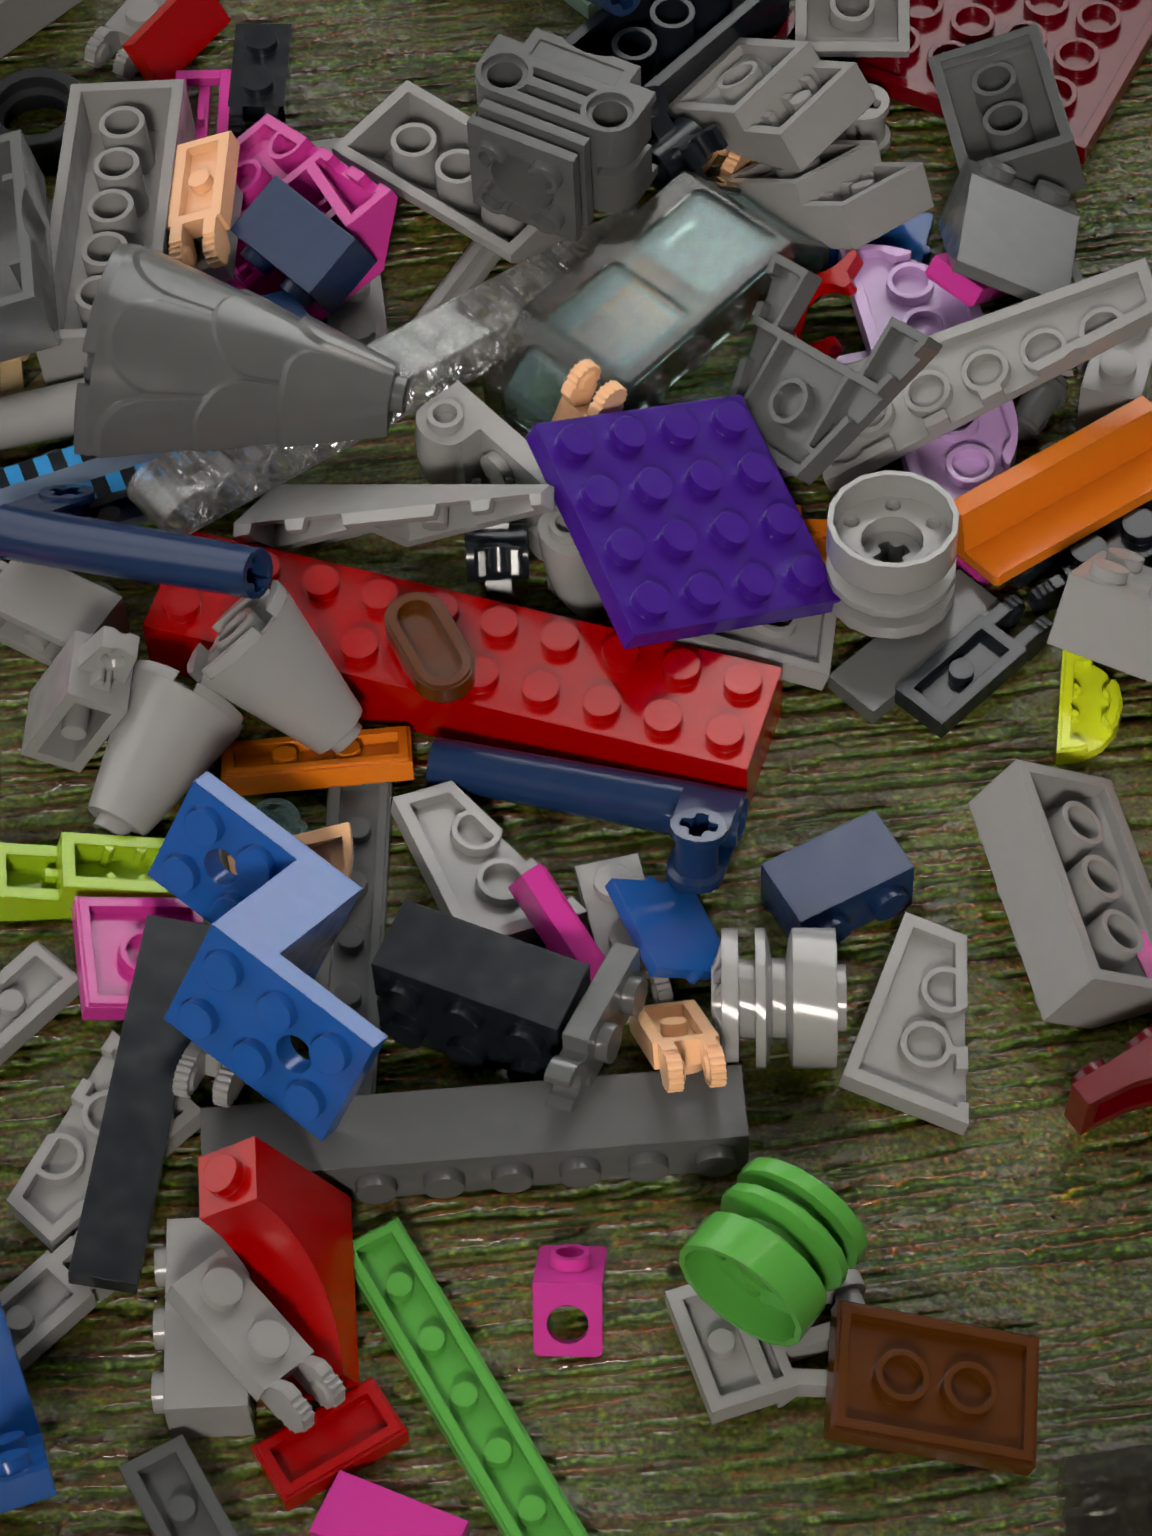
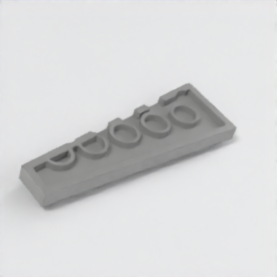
M1146 257L928 335L943 345L941 350L822 473L830 492L839 490L859 476L872 473L1151 328L1152 274ZM867 358L845 366L860 372Z

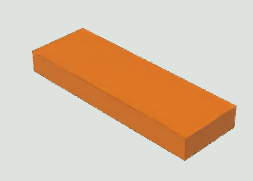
M410 726L361 730L356 739L339 753H335L330 749L325 753L318 754L288 736L234 741L221 755V781L240 796L414 780Z

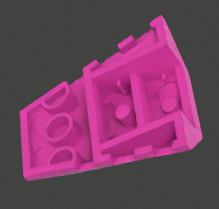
M268 113L237 138L240 143L236 184L243 193L241 215L276 175L352 235L377 260L343 303L384 271L398 196L392 189L382 183L376 184L366 173L353 165L349 167L342 163L332 152L323 147H316L306 136ZM238 238L233 280L225 281V283L238 289H247L260 296L282 290L279 286L285 280V277L275 269H273L268 277L259 272L240 255L246 245ZM314 301L307 309L304 308L310 316L320 321L329 315L328 312Z

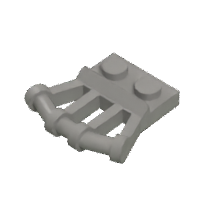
M848 1269L847 1277L843 1284L832 1291H826V1304L834 1306L838 1299L865 1304L862 1295L865 1293L866 1286L859 1270ZM690 1284L665 1291L667 1310L712 1424L776 1404L777 1408H780L795 1397L826 1398L827 1369L792 1368L790 1363L829 1351L830 1322L809 1328L800 1342L789 1347L772 1345L748 1335L723 1319L699 1297Z

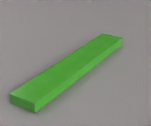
M396 1217L353 1239L355 1286L502 1536H589L399 1218Z

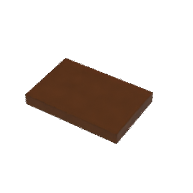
M838 1299L831 1309L823 1439L1029 1476L1036 1467L1040 1337Z

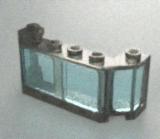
M683 171L521 308L512 328L522 334L523 337L509 361L503 366L497 363L492 364L483 381L485 404L522 437L526 438L534 424L552 421L562 397L561 388L564 381L568 378L566 376L570 373V369L574 367V364L579 363L580 360L590 358L601 368L600 371L602 372L600 379L597 381L598 385L593 397L596 395V391L600 389V386L605 385L610 380H616L627 389L626 393L628 394L626 401L623 403L622 411L655 406L662 401L670 387L685 373L701 367L707 360L710 352L726 337L736 335L743 330L750 317L754 314L757 301L766 302L773 279L772 276L766 273V270L774 252L812 273L818 274L829 269L830 247L822 242L807 239L742 196L741 189L724 177L713 176L711 181H707L694 172ZM823 295L818 297L813 304L817 303Z

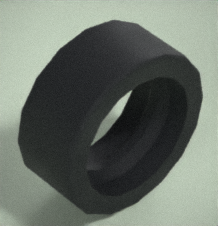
M40 67L20 70L0 79V135L12 132L6 129V126L16 116L29 110L49 108L67 113L71 84L80 83L74 77L60 70ZM65 122L48 133L37 135L23 134L43 175L58 172Z

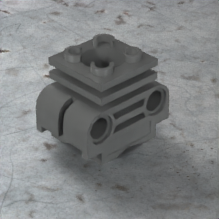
M535 28L525 43L501 34L495 37L475 67L479 114L478 116L472 114L467 121L473 203L484 207L491 213L503 214L534 226L543 233L555 234L577 243L583 235L582 225L588 227L594 219L593 209L606 213H619L632 208L639 202L657 176L658 165L652 163V145L647 144L651 138V107L656 101V92L641 87V66L614 56H600L584 52L569 44L564 38Z

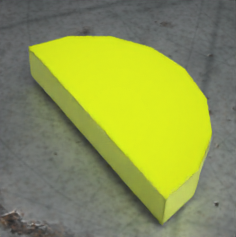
M1062 650L1055 765L1081 763L1102 753L1116 737L1123 711V701L1118 682L1115 679L1113 680V678L1110 679L1106 672L1093 665L1092 660L1066 650Z

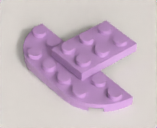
M866 244L856 250L864 263L854 279L857 292L853 296H849L866 351L839 355L836 360L847 365L869 357L892 316L928 336L984 315L980 305L968 307L928 279L925 271L929 265L911 259L912 251L887 245ZM839 249L838 262L851 250ZM1013 400L900 457L904 471L913 472L935 481L954 500L1010 469L1015 464L1018 441V420ZM777 466L782 478L793 476Z

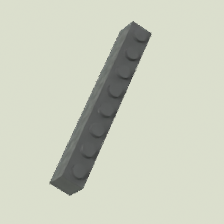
M741 1065L726 1066V1086L710 1088L705 1082L702 1069L697 1073L686 1075L683 1091L668 1093L664 1089L660 1071L597 1076L591 1087L584 1086L580 1101L573 1112L546 1105V1098L554 1084L544 1080L356 1095L337 1129L323 1141L319 1140L271 1102L231 1105L230 1108L222 1106L200 1108L201 1156L256 1136L350 1196L351 1200H359L367 1204H381L399 1196L424 1194L433 1198L446 1199L458 1196L463 1191L495 1189L503 1193H517L525 1191L531 1186L560 1183L568 1187L582 1188L594 1185L599 1180L631 1178L638 1182H653L667 1175L698 1172L704 1176L718 1177L727 1175L735 1169H743L749 1162V1131Z

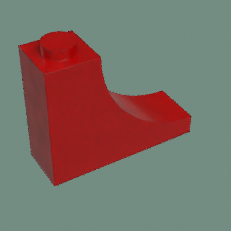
M256 1136L198 1157L199 1220L211 1227L232 1248L249 1272L257 1288L314 1350L312 1355L325 1359L333 1368V1372L339 1375L338 1377L343 1381L346 1389L359 1385L351 1197ZM292 1375L285 1380L293 1383L302 1393V1397L307 1399V1402L315 1400Z

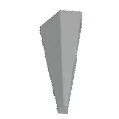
M275 484L234 522L233 537L246 543L285 551L305 545L318 547L375 533L402 546L410 547L554 511V486L550 484Z

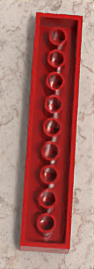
M185 529L184 534L264 548L269 552L273 563L272 580H278L287 589L363 709L360 719L392 727L410 726L412 732L433 737L440 736L749 792V805L751 803L782 712V667L671 641L624 649L614 628ZM160 585L142 624L149 660L179 670L178 675L192 678L187 672V664L199 642L207 650L211 648L218 635L212 626L242 597ZM410 592H425L436 596L444 603L474 655L476 680L473 688L467 695L453 702L437 703L425 699L416 691L386 636L385 612L389 604L397 597Z

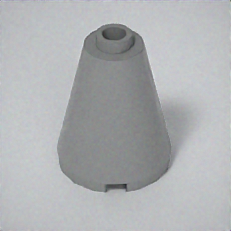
M272 580L271 590L268 588L266 593L258 599L244 597L239 599L212 626L218 635L211 648L207 650L199 642L188 661L187 672L198 683L201 682L200 684L318 754L325 753L330 749L335 753L341 752L356 739L362 729V725L358 722L363 711L361 705L293 598L278 580Z
M137 660L133 666L128 712L109 735L87 807L88 811L96 818L92 826L101 834L146 837L188 792L193 781L204 774L239 737L240 731L244 726L241 725L244 720L242 714L228 700L200 684L201 682H197L193 689L181 682L174 681L180 672L179 670L151 660Z

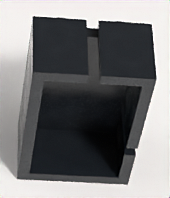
M404 900L371 963L375 993L379 996L377 1006L382 1032L387 1033L391 1039L409 1048L423 1046L443 1053L454 1063L466 1069L479 1070L484 1068L495 1073L498 1067L507 1070V1076L513 1083L544 1080V1074L551 1059L559 1055L563 1049L562 1033L591 984L589 964L408 900Z

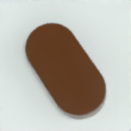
M410 592L394 599L387 607L384 616L386 636L416 691L425 699L437 703L453 702L467 695L473 688L476 680L475 659L444 603L436 596L425 592Z

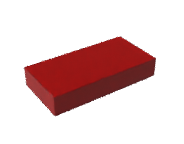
M167 0L122 47L146 81L175 79L176 71H183L231 19L218 0Z
M373 1377L346 1391V1400L336 1408L332 1407L326 1410L324 1406H320L313 1410L315 1412V1424L306 1432L295 1434L285 1426L250 1446L253 1458L287 1512L331 1487L339 1470L354 1474L409 1442L407 1429Z

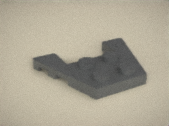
M774 252L766 270V273L773 277L766 302L757 301L751 323L758 326L749 358H740L729 396L742 395L776 466L811 485L939 353L943 345L892 316L861 371L856 372L792 335L793 330L823 279Z

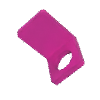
M580 1244L542 1245L539 1247L532 1281L533 1351L537 1356L599 1357L602 1355L603 1284L607 1264V1247L584 1246ZM565 1305L580 1309L588 1319L589 1326L582 1336L570 1340L556 1336L548 1325V1317L554 1309Z

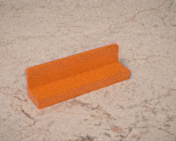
M1140 396L955 498L954 503L959 511L957 555L991 584L998 586L1152 500V402L1144 396Z

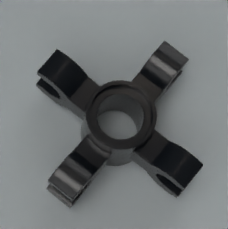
M657 85L646 87L656 92V101L651 107V138L647 144L652 145V163L658 165V174L650 185L663 193H669L676 188L680 194L679 205L684 218L691 224L704 222L709 217L701 206L702 194L707 198L712 208L725 205L729 202V199L720 193L718 182L708 179L701 167L708 163L714 152L723 150L729 145L716 125L702 129L696 122L687 117H679L672 122L668 115L669 103L664 91Z
M505 476V484H516L513 476ZM473 478L471 484H481V479ZM507 522L464 533L467 582L485 581L486 593L481 596L482 598L522 607L519 597L512 592L511 580L529 579L527 524H508Z

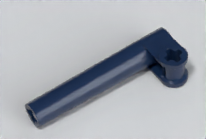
M75 484L50 486L41 489L37 494L0 506V559L250 599H258L263 596L272 580V558L264 548L89 517V504L95 500V491L89 486Z
M436 736L432 743L426 769V782L428 786L453 781L467 794L670 835L673 841H675V845L667 862L666 879L676 890L687 894L710 893L721 886L734 850L741 843L748 815L749 792L440 736Z

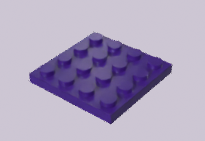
M741 394L534 424L525 439L546 483L554 486V501L624 649L832 612L833 605L841 601L832 591L826 574V565Z

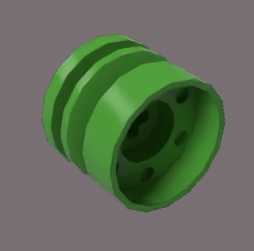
M757 1157L745 1165L737 1176V1183L729 1187L722 1195L721 1211H716L706 1216L682 1247L679 1255V1265L686 1281L694 1291L723 1319L748 1335L768 1344L789 1347L801 1341L825 1308L827 1300L826 1291L829 1292L840 1287L846 1280L848 1269L856 1266L866 1253L868 1239L857 1216L846 1202L826 1184L803 1169L777 1158Z

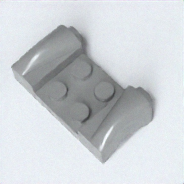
M459 380L425 403L416 412V454L422 474L430 484H471L473 478H480L481 484H505V476H513L516 484H547L526 439ZM555 501L554 511L508 522V524H527L528 547L538 559L544 562L548 590L560 599L566 607L583 621L593 623L607 612Z

